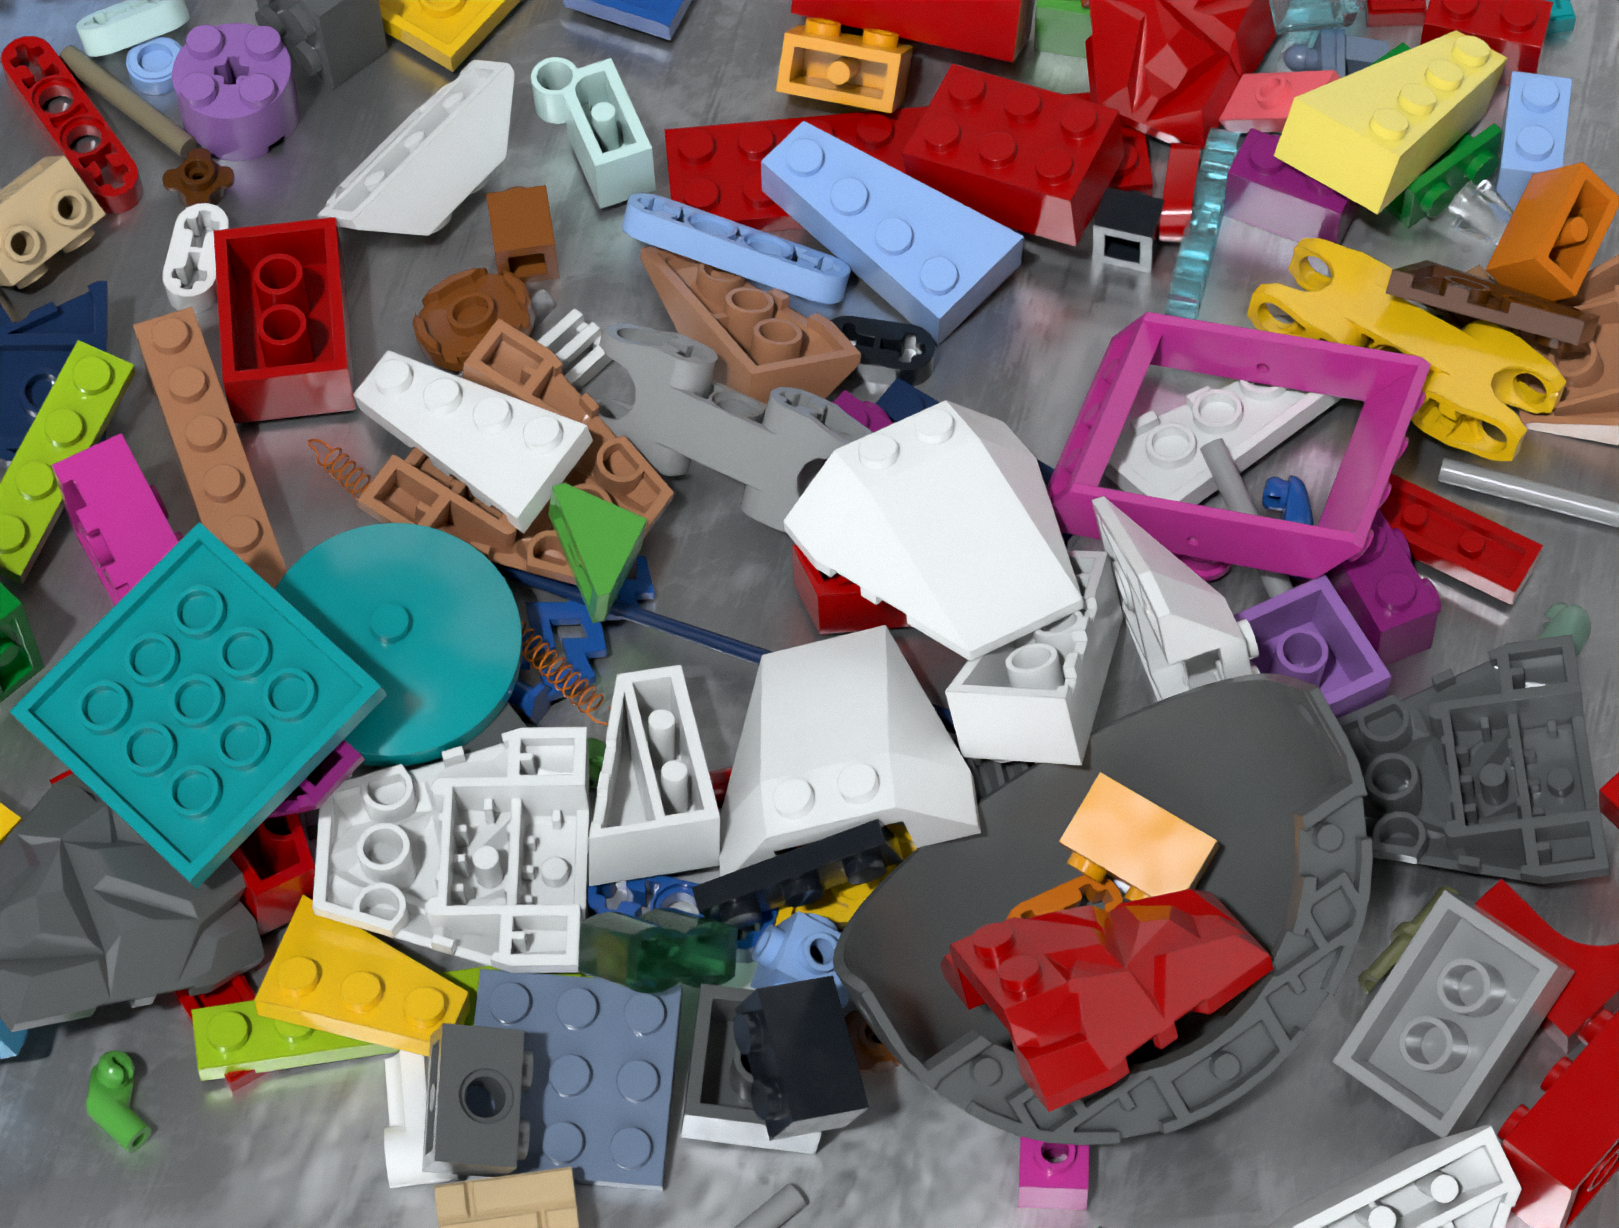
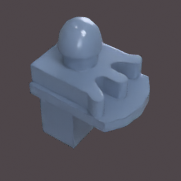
M1321 28L1312 48H1307L1306 44H1294L1284 52L1283 60L1285 66L1294 72L1335 70L1342 78L1368 67L1388 53L1389 41L1345 35V29L1336 28V30Z

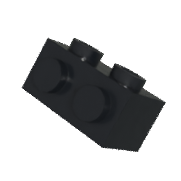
M833 975L757 988L735 1008L736 1016L733 1023L735 1041L740 1052L747 1055L754 1080L751 1087L752 1105L759 1120L765 1121L770 1141L845 1127L870 1108Z

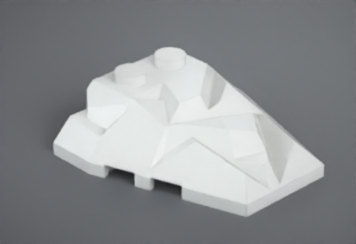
M587 727L519 728L502 733L503 743L464 754L462 746L442 751L443 761L408 772L402 764L344 781L319 808L312 905L314 914L492 966L493 968L510 973L580 972L583 960V945H586L588 837L591 826Z

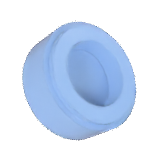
M157 36L132 46L126 57V66L132 85L140 92L149 95H163L174 91L172 68L175 58L182 48L180 44L171 38Z

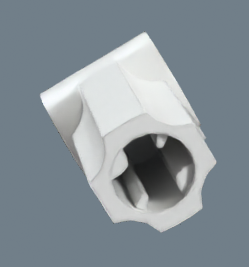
M399 1050L398 1054L385 1059L389 1126L384 1127V1150L390 1188L457 1181L459 1180V1175L422 1172L429 1057Z

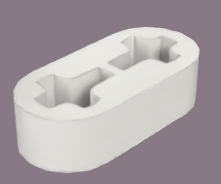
M201 203L187 207L179 214L175 222L163 269V284L171 306L178 311L192 307L195 314L210 309L218 300L214 232L206 233L202 248L197 247L194 237L200 236L203 228H212L213 230L231 229L225 212L216 205ZM193 269H199L201 281H195L192 289H183L182 285L190 283Z

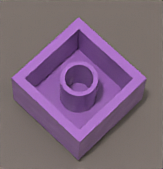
M1325 574L1233 615L1236 622L1247 619L1255 636L1259 657L1249 660L1251 667L1256 665L1260 674H1283L1317 685L1337 719L1385 698L1392 676Z

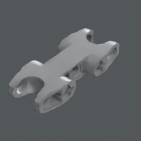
M620 322L602 331L599 346L604 350L605 355L615 360L629 372L635 385L634 404H628L616 399L606 400L599 398L596 401L600 406L599 417L617 437L625 435L658 474L668 476L685 474L689 470L692 459L746 484L740 503L741 510L754 520L778 531L786 532L784 530V519L823 467V461L825 459L828 460L834 450L873 433L835 403L802 389L792 387L775 388L770 392L768 403L765 404L712 380L718 360L716 352L708 346L680 333L664 332Z

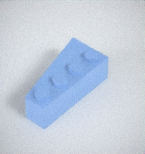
M805 121L799 124L761 161L762 191L831 253L848 264L857 276L911 324L922 327L930 333L936 346H939L1021 265L1024 236Z

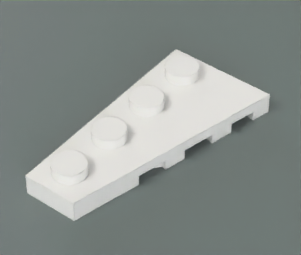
M387 350L353 394L359 409L408 447L415 446L426 454L433 466L447 476L452 474L467 485L471 494L486 506L490 507L493 505L506 515L509 523L523 534L551 498L552 486L561 484L593 442L589 429L585 424Z

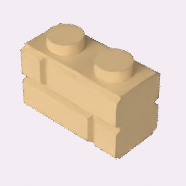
M572 1167L434 1185L438 1228H580Z

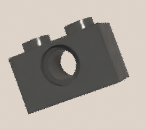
M443 1023L430 1036L422 1172L499 1177L506 1176L517 1168V1160L526 1159L530 1139V1125L528 1119L520 1118L521 1092H528L531 1087L534 1060L532 1051L523 1050L525 1030ZM480 1086L492 1095L495 1102V1111L492 1117H479L468 1109L465 1102L467 1087Z

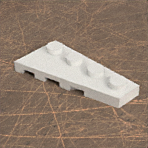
M1243 380L1236 381L1221 389L1211 390L1209 386H1206L1186 395L1187 404L1160 416H1157L1152 410L1130 420V429L1120 433L1104 474L1125 492L1199 504L1218 490L1200 451L1202 446L1213 440L1223 438L1238 472L1241 473L1342 399V397Z

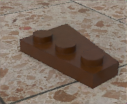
M1429 260L1393 269L1386 290V294L1419 302L1435 310L1449 313L1456 312L1477 318V320L1489 321L1509 332L1515 328L1536 334L1534 339L1536 342L1564 351H1570L1572 344L1580 345L1593 340L1600 318L1598 315Z

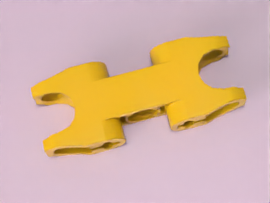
M1302 238L1294 247L1293 257L1288 270L1295 278L1296 283L1307 292L1283 284L1271 283L1261 284L1252 293L1247 317L1258 330L1424 358L1431 364L1422 388L1425 392V399L1419 410L1411 417V421L1423 432L1448 446L1489 460L1512 461L1520 452L1521 444L1527 433V428L1521 422L1520 417L1505 404L1536 414L1551 413L1558 405L1567 382L1549 360L1534 350L1519 336L1486 320H1476L1469 323L1461 331L1406 301L1404 298L1386 294L1392 268L1363 252L1325 239ZM1308 256L1322 260L1330 269L1331 278L1315 271L1309 264ZM1272 303L1295 321L1293 323L1278 321L1268 311L1266 304ZM1520 373L1534 375L1544 384L1546 394L1533 390L1518 379L1517 375ZM1482 421L1499 428L1505 434L1507 442H1499L1491 438L1484 431Z

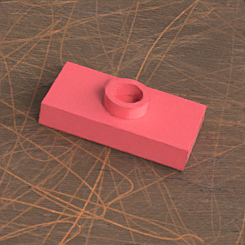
M1335 70L1243 74L1219 121L1229 133H1248L1250 128L1261 132H1282L1294 97L1338 80L1341 77Z

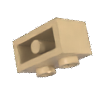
M64 155L42 158L0 190V286H14L16 284L21 289L35 282L48 271L49 268L45 264L46 260L61 249L65 253H69L82 246L95 234L91 226L106 215Z

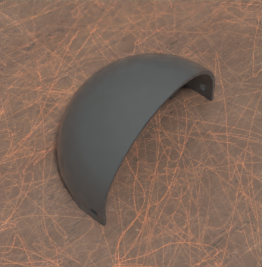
M1270 673L1244 675L1206 684L1168 697L1091 732L1082 765L1036 763L979 800L977 806L981 833L917 848L872 891L848 921L834 949L833 965L835 973L878 1039L916 1080L944 1101L989 1125L1021 1137L1047 1143L1074 1145L1121 1143L1120 1139L1157 1131L1167 1134L1184 1128L1216 1113L1239 1099L1272 1074L1309 1035L1304 1030L1328 994L1330 993L1335 996L1352 960L1364 926L1371 890L1372 838L1367 837L1362 796L1367 795L1360 764L1345 732L1317 685L1295 677ZM1101 772L1218 841L1219 849L1195 887V890L1212 892L1270 954L1273 970L1209 1015L1191 1010L1175 1021L1178 1038L1165 1048L1160 1049L1156 1047L1152 1038L1125 1058L1130 1073L1115 1084L1048 1112L1021 1077L1009 1031L987 1003L968 1010L944 979L940 963L944 956L950 953L949 946L951 943L974 934L977 929L984 925L1005 921L1010 911L1021 902L1074 878L1083 876V874L1066 864L1072 853L1064 849L1059 841ZM1106 874L1105 877L1111 880L1120 890L1123 903L1129 902L1124 896L1130 887ZM1086 895L1082 896L1079 907L1093 905L1102 910L1105 906L1102 901L1091 903Z

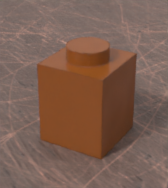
M546 185L528 188L517 186L508 188L505 191L486 193L498 274L502 275L501 270L512 272L523 283L560 279Z

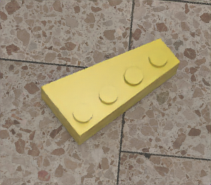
M1455 30L1294 97L1274 156L1378 215L1485 116L1508 58L1490 49L1483 40L1474 36L1464 35Z

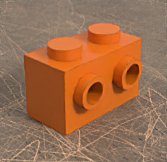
M1584 162L1532 174L1485 271L1500 284L1552 301L1576 297L1619 208V196Z

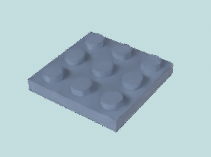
M480 969L474 1026L525 1030L523 1050L532 1051L534 1060L531 1087L528 1092H521L520 1118L528 1119L530 1125L528 1152L526 1159L517 1160V1168L508 1175L572 1167L575 1184L663 1191L683 998L682 985L539 973H510L502 970ZM480 1086L467 1087L465 1102L468 1109L476 1116L483 1118L492 1117L495 1111V1102L492 1095Z

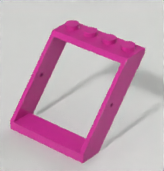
M1146 312L1111 338L1046 488L1060 532L1100 539L1092 500L1104 496L1171 553L1316 579L1345 560L1349 562L1357 560L1371 544L1374 531L1370 528L1377 510L1390 494L1391 484L1388 482L1394 463L1402 456L1408 445L1409 439L1405 436L1411 417L1419 410L1425 399V392L1422 388L1431 364L1419 356ZM1149 365L1365 401L1318 525H1308L1098 487Z

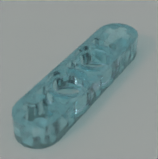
M1213 127L1209 130L1195 185L1191 220L1186 221L1168 293L1165 315L1198 320L1224 216L1227 173L1239 151L1241 133Z

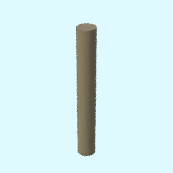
M69 45L61 51L59 57L70 73L179 156L187 158V154L191 150L196 149L197 142L195 137L75 46Z

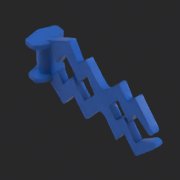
M645 556L637 558L636 580L626 578L618 593V599H615L638 608L640 607L637 600L655 599V592ZM569 583V585L578 588L577 585H574V584H570V583ZM571 600L568 602H526L529 628L534 629L533 637L542 636L541 644L550 643L549 651L556 650L551 626L581 625L586 638H562V646L567 665H573L572 673L578 671L581 673L579 681L588 679V685L596 683V676L587 659L607 656L602 623L608 620L625 619L608 613L604 621L593 624L586 606ZM532 631L527 632L522 637V643L530 637ZM540 638L535 639L529 645L527 651L533 649ZM527 644L522 646V652H524ZM547 645L543 646L537 654H543L547 649ZM522 655L520 670H530V663ZM568 667L569 669H565L560 674L558 680L562 679L565 675H567V673L570 671V667ZM541 669L543 673L547 674L548 669ZM540 672L539 676L542 683H538L535 687L518 678L508 700L509 703L525 711L529 721L536 726L547 714L551 701L563 696L562 691L556 690L554 684L547 681V676L540 675ZM558 672L549 676L550 680L555 681ZM578 674L574 675L568 681L566 687L570 686L572 683L575 682V680L578 677ZM566 679L557 683L559 688H563ZM586 682L581 683L576 690L583 688ZM574 686L565 690L566 695L572 692Z

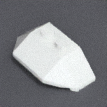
M473 60L461 70V75L455 81L441 87L419 106L335 189L326 202V206L318 213L319 219L336 217L338 227L355 230L429 236L445 227L452 218V212L468 195L482 189L491 178L490 173L506 158L515 72L509 63Z
M1484 1125L1411 1147L1288 1209L1267 1228H1505L1511 1207L1515 1206L1522 1188L1492 1126Z

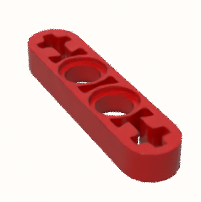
M23 36L14 39L6 45L1 55V64L10 89L57 155H64L102 210L107 214H121L130 211L139 203L143 194L140 174L132 157L52 46L44 39L36 36ZM30 61L32 65L39 66L42 79L35 82L33 74L27 66L22 65L23 63ZM56 96H66L73 100L71 106L60 113H49L42 109L46 101ZM93 135L101 139L99 146L87 153H78L70 149L73 141L81 136ZM108 166L109 173L119 184L124 183V185L114 189L112 185L105 184L101 170Z

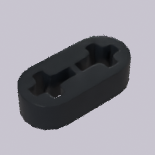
M840 316L830 320L848 340L856 342L855 347L861 353L860 364L845 379L891 385L898 377L914 387L924 383L931 377L935 369V342L931 334L922 327L857 316ZM905 349L916 351V354L911 358V362L899 361V357H902Z

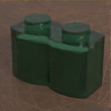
M670 907L653 909L639 917L621 912L599 913L581 923L578 971L585 975L647 994L668 990L678 983L695 988H700L701 983L719 986L735 977L738 929L723 922Z

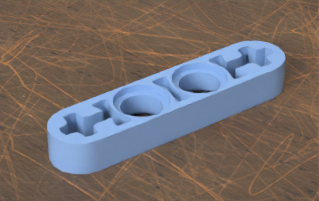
M636 193L629 196L622 229L630 237L811 301L833 304L843 300L851 269L848 264L839 258L659 195Z

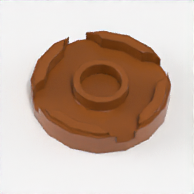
M472 268L448 276L431 288L421 300L424 307L420 311L419 317L415 312L412 324L423 355L437 367L454 372L463 371L464 362L498 318L529 336L532 333L536 313L526 284L512 272L501 270L502 275L488 274L486 268Z

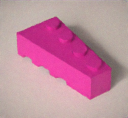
M122 433L52 465L73 532L114 606L183 538L180 531L175 533L172 531L167 521L169 514L158 490L153 484L148 485Z

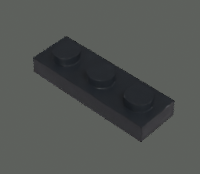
M875 819L692 887L698 912L715 926L731 930L741 929L757 923L762 919L763 912L786 904L789 907H799L814 903L824 896V890L845 882L863 884L874 881L887 872L886 867L904 860L897 837L879 819Z

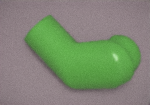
M109 1051L104 1053L100 1057L99 1062L92 1068L88 1084L86 1111L91 1119L127 1153H132L145 1144L151 1135L152 1129L130 1108L134 1083L133 1073L135 1070L133 1060L123 1052Z

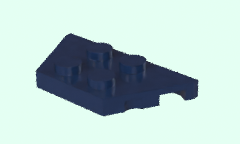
M96 281L88 285L87 293L63 304L55 306L52 301L31 311L25 319L19 322H6L0 325V467L8 469L77 340L108 353L107 281ZM107 428L99 443L107 440Z

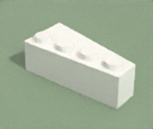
M1067 550L1083 598V609L972 661L968 660L946 689L945 693L962 757L991 759L998 763L1024 761L1082 765L1123 619L1108 552Z

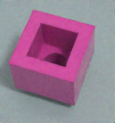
M1020 1136L1018 1208L1086 1211L1089 1182V1145L1047 1143ZM1044 1158H1057L1065 1160L1060 1163H1051L1045 1160Z

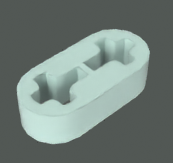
M126 0L87 15L76 24V28L86 55L98 57L118 52L173 31L187 23L190 15L184 0Z

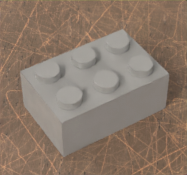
M1444 890L1332 1062L1441 1138L1471 1130L1575 971L1465 897Z

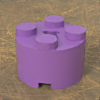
M228 23L217 26L199 25L187 34L186 44L177 54L172 68V82L184 130L195 137L196 142L202 148L210 151L212 157L226 161L256 159L269 153L268 146L279 140L282 136L284 141H286L298 124L300 104L290 56L281 41L279 33L269 26Z

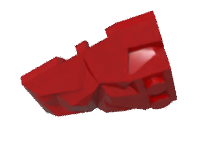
M1081 0V7L1090 8L1092 35L1085 40L1091 102L1118 109L1120 121L1124 125L1170 144L1202 145L1203 151L1220 126L1219 118L1242 75L1253 74L1274 40L1288 22L1293 0Z
M1186 889L1120 903L1110 912H1106L1093 905L1054 911L1026 919L1013 917L1001 923L987 924L977 929L974 934L951 943L949 946L950 953L945 955L940 963L944 979L968 1010L987 1003L1009 1031L1021 1077L1048 1112L1115 1084L1130 1073L1125 1058L1152 1038L1156 1047L1160 1049L1165 1048L1178 1038L1175 1021L1191 1010L1209 1015L1273 970L1270 954L1212 892Z

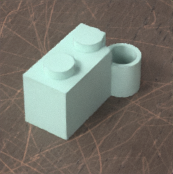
M551 57L540 61L533 68L531 74L536 113L542 120L548 123H566L569 141L599 208L629 199V196L636 193L656 191L652 146L612 58L578 69L573 62L566 58Z

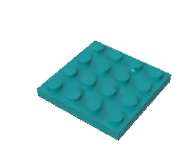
M198 522L9 712L197 890L361 723L387 694L379 683L203 524Z

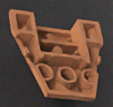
M498 318L464 362L462 378L587 425L593 442L562 483H567L646 518L645 538L673 500L674 492L625 435L617 437L598 415L600 406L588 392L582 396L561 373L563 364L550 349ZM416 447L413 448L405 460L393 454L357 500V508L381 523H409L438 529L470 544L490 562L577 585L548 515L550 499L523 534L509 523L504 513L493 505L490 507L486 506L471 494L467 485L452 474L449 476L445 475L432 465L426 454Z

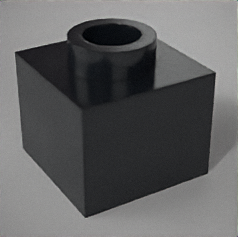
M1107 187L1093 225L1092 260L1151 273L1161 242L1159 241V225L1165 200L1151 197L1141 191H1123Z

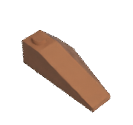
M656 246L641 248L640 259L678 333L698 341L716 352L718 360L712 380L765 404L768 403L770 392L779 387L802 389L826 399L860 364L861 353L832 321L819 313H815L807 318L789 307L790 296L781 290L774 288L765 292L747 282L745 277Z

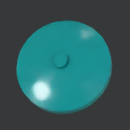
M382 523L342 532L328 538L304 554L289 568L275 588L284 599L379 683L387 694L344 739L364 757L365 760L361 764L381 767H393L399 764L409 766L441 758L442 751L459 746L463 747L480 735L497 718L514 690L522 660V633L518 607L512 591L498 569L481 552L458 537L444 531L409 523Z

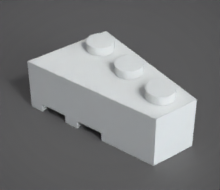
M681 665L621 673L616 676L606 734L603 766L599 774L595 812L588 837L589 886L719 866L720 815Z

